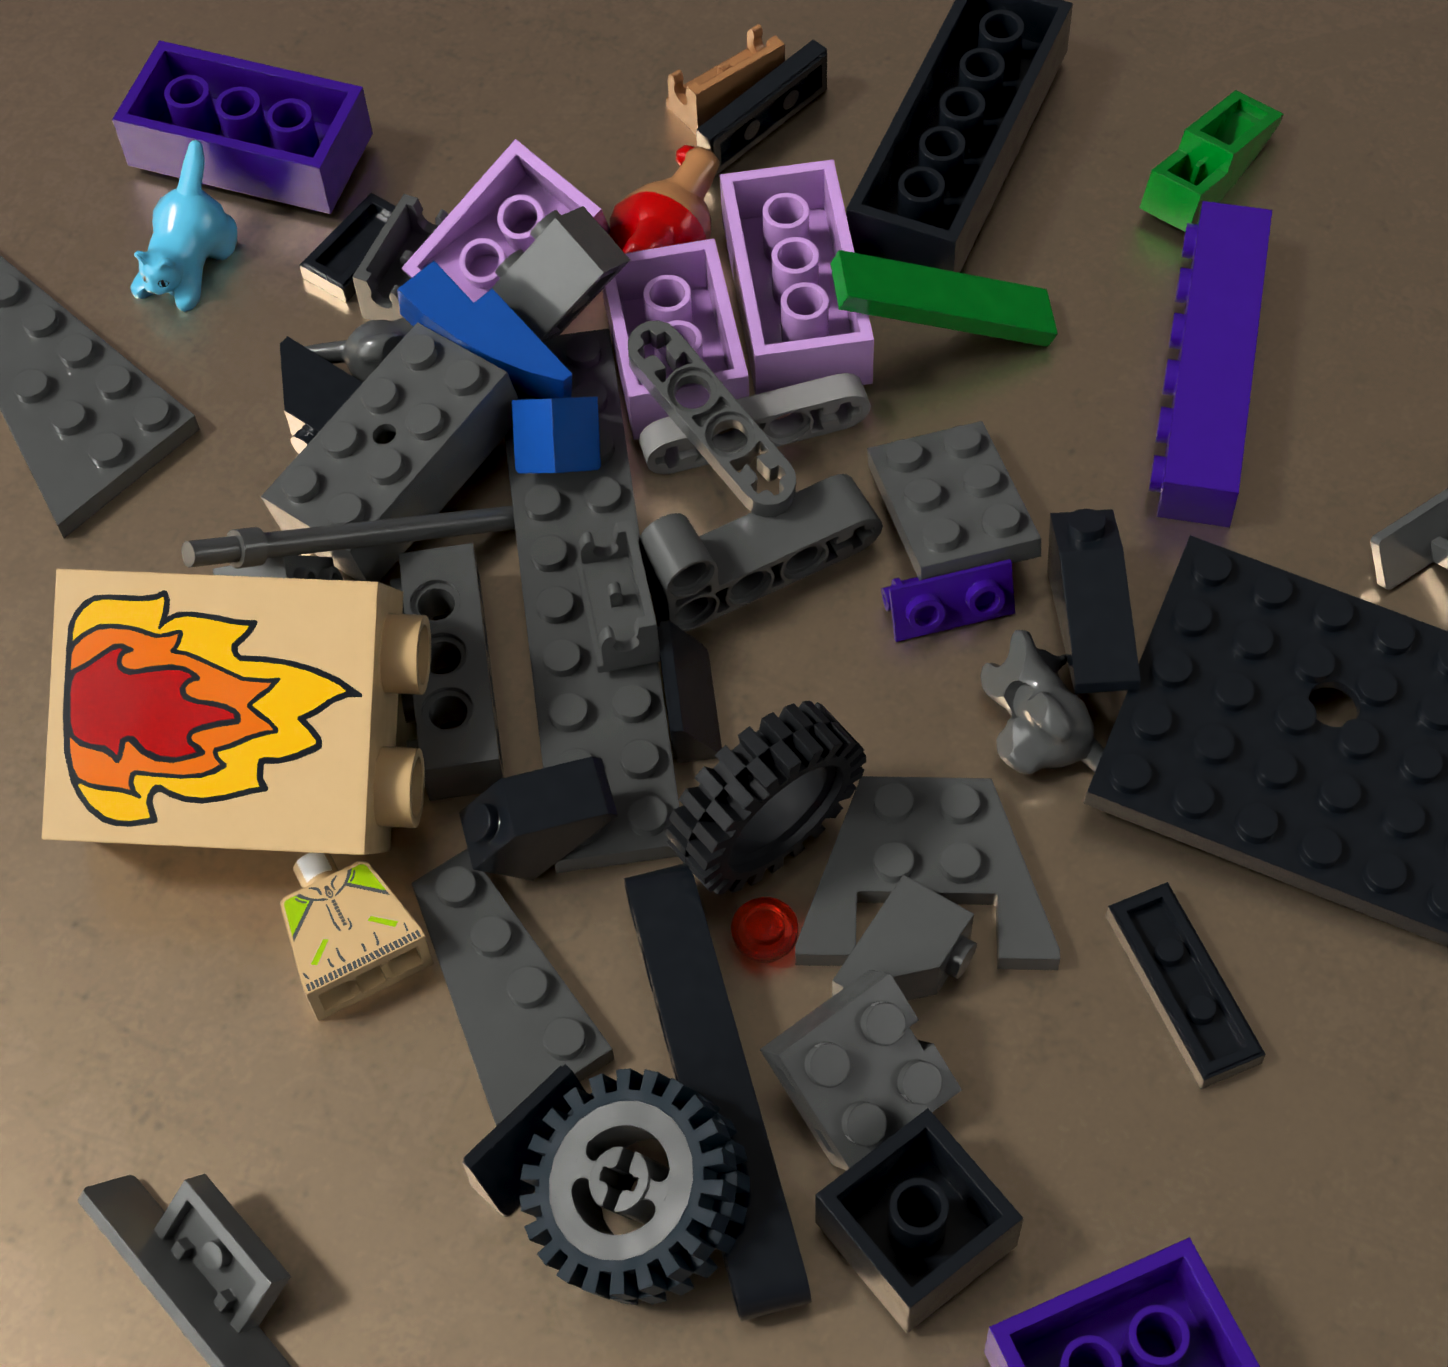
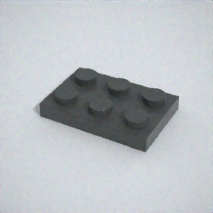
M983 421L867 448L869 469L919 580L1010 559L1012 563L1041 557V537Z

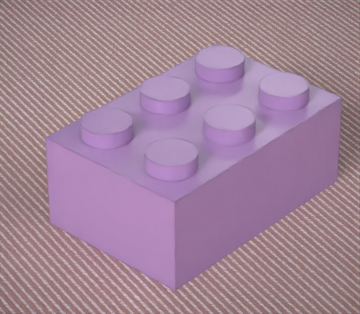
M715 238L625 253L630 261L603 289V299L633 440L639 439L644 428L652 422L669 417L634 375L629 366L628 339L631 332L638 325L647 321L659 320L673 326L735 399L748 397L749 376ZM651 344L645 345V358L651 355L658 357L666 367L667 379L673 370L666 361V345L659 349L654 348ZM695 383L680 387L675 394L677 402L683 407L690 409L703 406L710 397L707 389Z

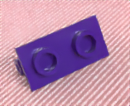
M1010 559L919 580L918 577L901 580L898 577L892 579L891 586L881 588L884 607L887 612L891 611L894 639L896 642L1015 614L1012 562Z

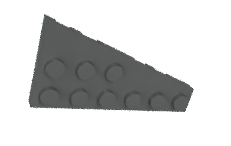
M0 256V411L63 538H65L200 430L192 412Z

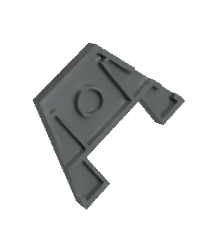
M862 776L796 942L795 965L842 966L856 946L857 903H885L901 877L905 875L956 904L994 905L996 907L997 969L1058 970L1060 963L1059 946L992 778Z

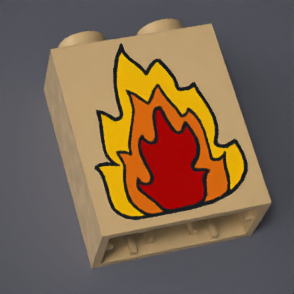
M56 569L42 840L368 855L391 851L392 827L416 828L420 822L423 808L425 767L422 750L420 748L396 747L398 694L423 695L427 688L431 664V630L427 615L402 614L403 591L380 582Z

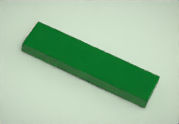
M838 250L830 263L839 310L1048 347L1058 335L1047 289Z

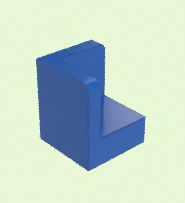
M598 396L512 400L514 457L517 473H565L600 469Z

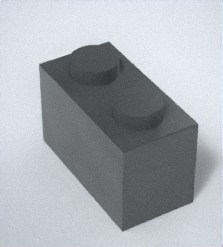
M584 206L563 215L557 210L546 215L531 230L530 235L535 241L526 251L523 252L522 249L517 250L506 258L495 271V274L500 279L492 287L493 290L543 343L559 336L630 261L628 256Z

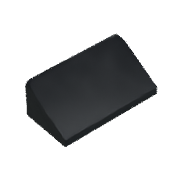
M661 621L660 626H657L673 759H676L677 763L717 758L715 754L722 749L709 653L702 643L670 621Z
M566 1064L563 1067L560 1065L463 1158L464 1161L462 1163L470 1185L504 1217L511 1215L520 1206V1195L533 1194L535 1192L534 1185L520 1179L523 1164L539 1166L542 1159L541 1154L528 1149L533 1135L536 1134L550 1140L555 1131L554 1128L543 1121V1118L552 1107L567 1114L572 1108L563 1096L574 1087L585 1091L574 1072Z

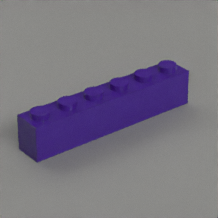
M1202 201L1198 224H1186L1181 258L1192 259L1191 269L1180 268L1175 302L1186 304L1185 314L1174 313L1169 340V348L1180 349L1178 360H1167L1162 395L1173 396L1172 408L1161 406L1155 440L1156 443L1167 445L1165 456L1154 455L1148 490L1160 493L1157 517L1229 528L1231 526L1240 488L1272 210Z

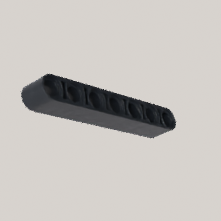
M683 863L624 878L632 920L675 1080L707 1097L721 1108L718 1113L730 1119L738 1133L730 1138L744 1146L748 1161L736 1166L738 1171L750 1176V1193H736L734 1202L747 1208L743 1224L729 1220L724 1233L736 1239V1242L729 1254L721 1251L740 1321L809 1304L812 1302L803 1259L694 875Z

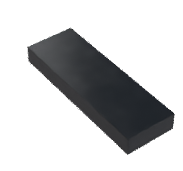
M813 39L696 129L697 147L711 149L720 162L715 176L827 89V48Z
M1166 882L1109 905L1106 918L1200 1089L1262 1064L1266 1055L1169 883Z

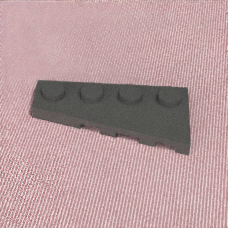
M468 848L412 882L415 896L496 1126L560 1065L563 1067L566 1064L581 1082L614 1060L613 1049L487 874L483 871L473 870Z

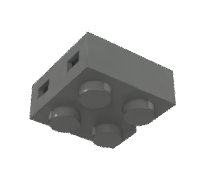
M868 970L760 1049L831 1164L846 1171L927 1108L934 1112L962 1090L934 1043L917 1040L910 1029L919 1019L891 973Z

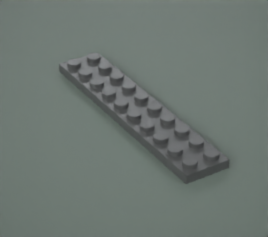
M601 329L562 334L544 344L572 373L571 397L598 396L600 469L565 473H517L515 470L513 428L505 436V446L543 768L591 756L601 758L618 816L555 863L556 873L678 857L667 843L669 839L666 836V828L673 824L669 818L672 811L679 807L659 664L654 662L598 673L575 562L581 561L579 539L585 532H591L595 546H607L615 541L613 536L615 523L633 519L638 541L640 537L610 330ZM515 390L519 400L541 399Z

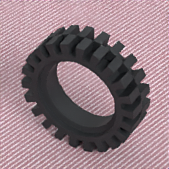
M803 701L798 708L793 703L785 706L779 717L774 712L763 717L757 732L749 726L738 734L740 744L732 750L725 745L715 754L719 760L718 764L714 768L704 766L694 777L700 785L686 788L679 798L683 806L674 809L671 813L669 820L673 824L666 828V836L669 839L667 843L711 893L714 891L716 894H725L728 889L731 893L740 891L746 882L750 886L760 882L766 869L771 874L776 872L783 866L785 856L790 853L795 858L805 849L802 843L810 835L816 839L826 829L822 822L826 818H836L843 809L839 801L851 798L857 787L853 783L862 778L864 773L862 765L866 763V755L863 752L864 748L822 704L817 702L814 705L812 701Z

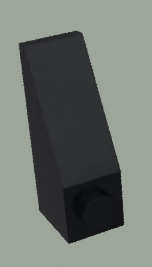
M1079 509L1074 512L1050 513L1047 572L1075 694L1140 690L1141 679L1124 551L1113 509Z

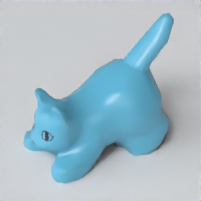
M193 140L189 143L177 188L161 197L153 210L152 223L154 233L151 237L148 251H136L134 253V257L139 262V272L130 286L132 294L138 299H145L152 294L162 295L169 293L174 296L177 308L183 312L192 310L200 301L203 266L206 258L226 260L233 254L237 244L235 220L224 212L220 203L202 190L205 158L203 145L198 140Z

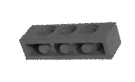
M473 543L398 553L401 578L391 579L390 587L403 591L402 614L427 615L431 630V664L426 691L423 695L401 694L406 723L416 722L418 738L407 740L406 747L420 748L422 750L425 767V787L429 801L483 793L499 779L505 777L481 581ZM448 615L446 618L441 620H431L436 616ZM443 668H456L447 674H435ZM448 722H463L453 729H440L441 726Z

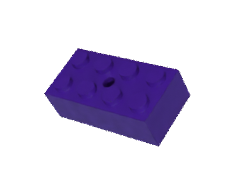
M160 40L112 119L128 166L180 178L189 143L193 140H198L203 145L205 158L202 184L328 214L332 213L373 135L365 94L361 86Z

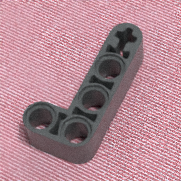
M837 474L796 492L792 505L786 512L778 516L762 517L749 513L698 536L685 515L674 513L662 516L646 527L639 537L638 544L651 596L667 621L672 622L683 631H689L861 552L878 538L883 524L852 477L847 474Z

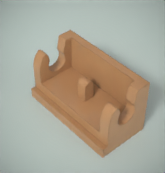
M758 24L747 31V49L684 85L683 73L680 69L670 74L667 79L668 97H666V106L696 135L697 128L785 61V43L775 35L767 40L765 47L762 41V26Z

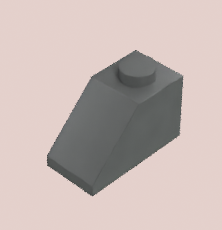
M903 875L832 980V996L868 970L891 973L907 1001L937 995L949 975L956 979L961 977L976 951L977 943L971 940L974 913Z

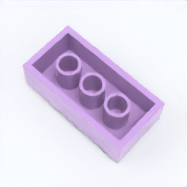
M834 159L720 174L722 223L755 395L841 373L855 374L861 379L863 385L873 384L874 337L869 315L839 310L830 265L838 250L855 253Z

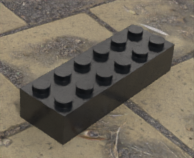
M1064 0L954 1L846 208V216L855 253L960 273L1067 53L1073 3Z

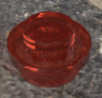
M771 897L754 898L744 903L734 914L731 923L732 939L738 951L753 961L760 963L777 961L786 956L797 942V917L793 910L779 899Z

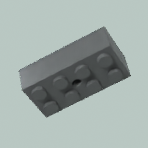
M417 322L261 496L262 500L282 531L438 514L513 428L512 400L519 399L508 373ZM414 541L314 554L318 557H332L334 567L357 581L379 582L399 560L398 553H405Z

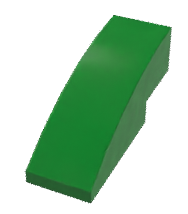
M1235 90L1186 128L1178 150L1152 169L1139 208L1184 232L1187 223L1198 224L1202 201L1219 203L1266 145L1281 123L1284 114Z

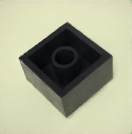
M929 1108L815 1194V1223L906 1333H909L1018 1245L1023 1223L1021 1214Z

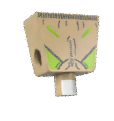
M308 853L295 863L293 870L302 889L285 896L280 902L301 984L318 1021L434 964L422 929L367 861H358L338 870L330 853Z

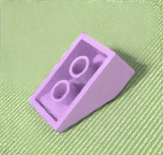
M515 139L401 269L412 278L431 262L435 261L461 290L475 302L486 294L500 279L495 274L498 266L517 250L522 249L525 252L535 241L530 235L531 230L552 211L557 210L563 215L584 206L608 235L610 227L602 209Z

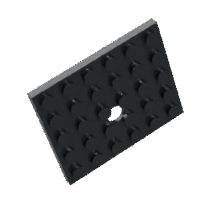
M1190 535L1139 661L1140 690L1127 691L1083 803L1448 947V631ZM1320 688L1341 690L1353 700L1357 710V717L1347 721L1342 727H1332L1323 724L1316 718V709L1312 702L1309 701V695Z

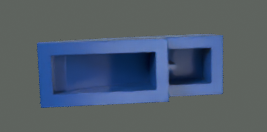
M433 261L397 289L400 315L413 327L418 322L508 373L515 390L541 399L569 398L572 396V373L493 288L473 302L447 273Z

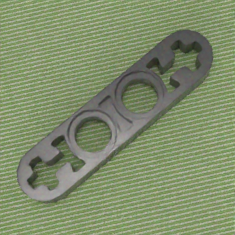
M659 320L647 321L638 325L631 332L628 339L629 366L634 375L748 510L762 517H775L786 512L792 505L796 493V473L791 463L673 326ZM651 344L656 349L666 345V361L673 370L667 379L666 367L658 357L651 355L645 358V345ZM693 383L702 385L710 394L709 400L703 406L690 409L683 407L677 402L675 394L680 387ZM724 428H735L745 434L748 442L741 451L725 453L721 452L713 444L714 435ZM757 454L761 455L757 456L756 469L763 478L769 482L776 478L780 479L779 494L775 496L769 490H764L759 494L756 492L757 475L749 464L755 459Z

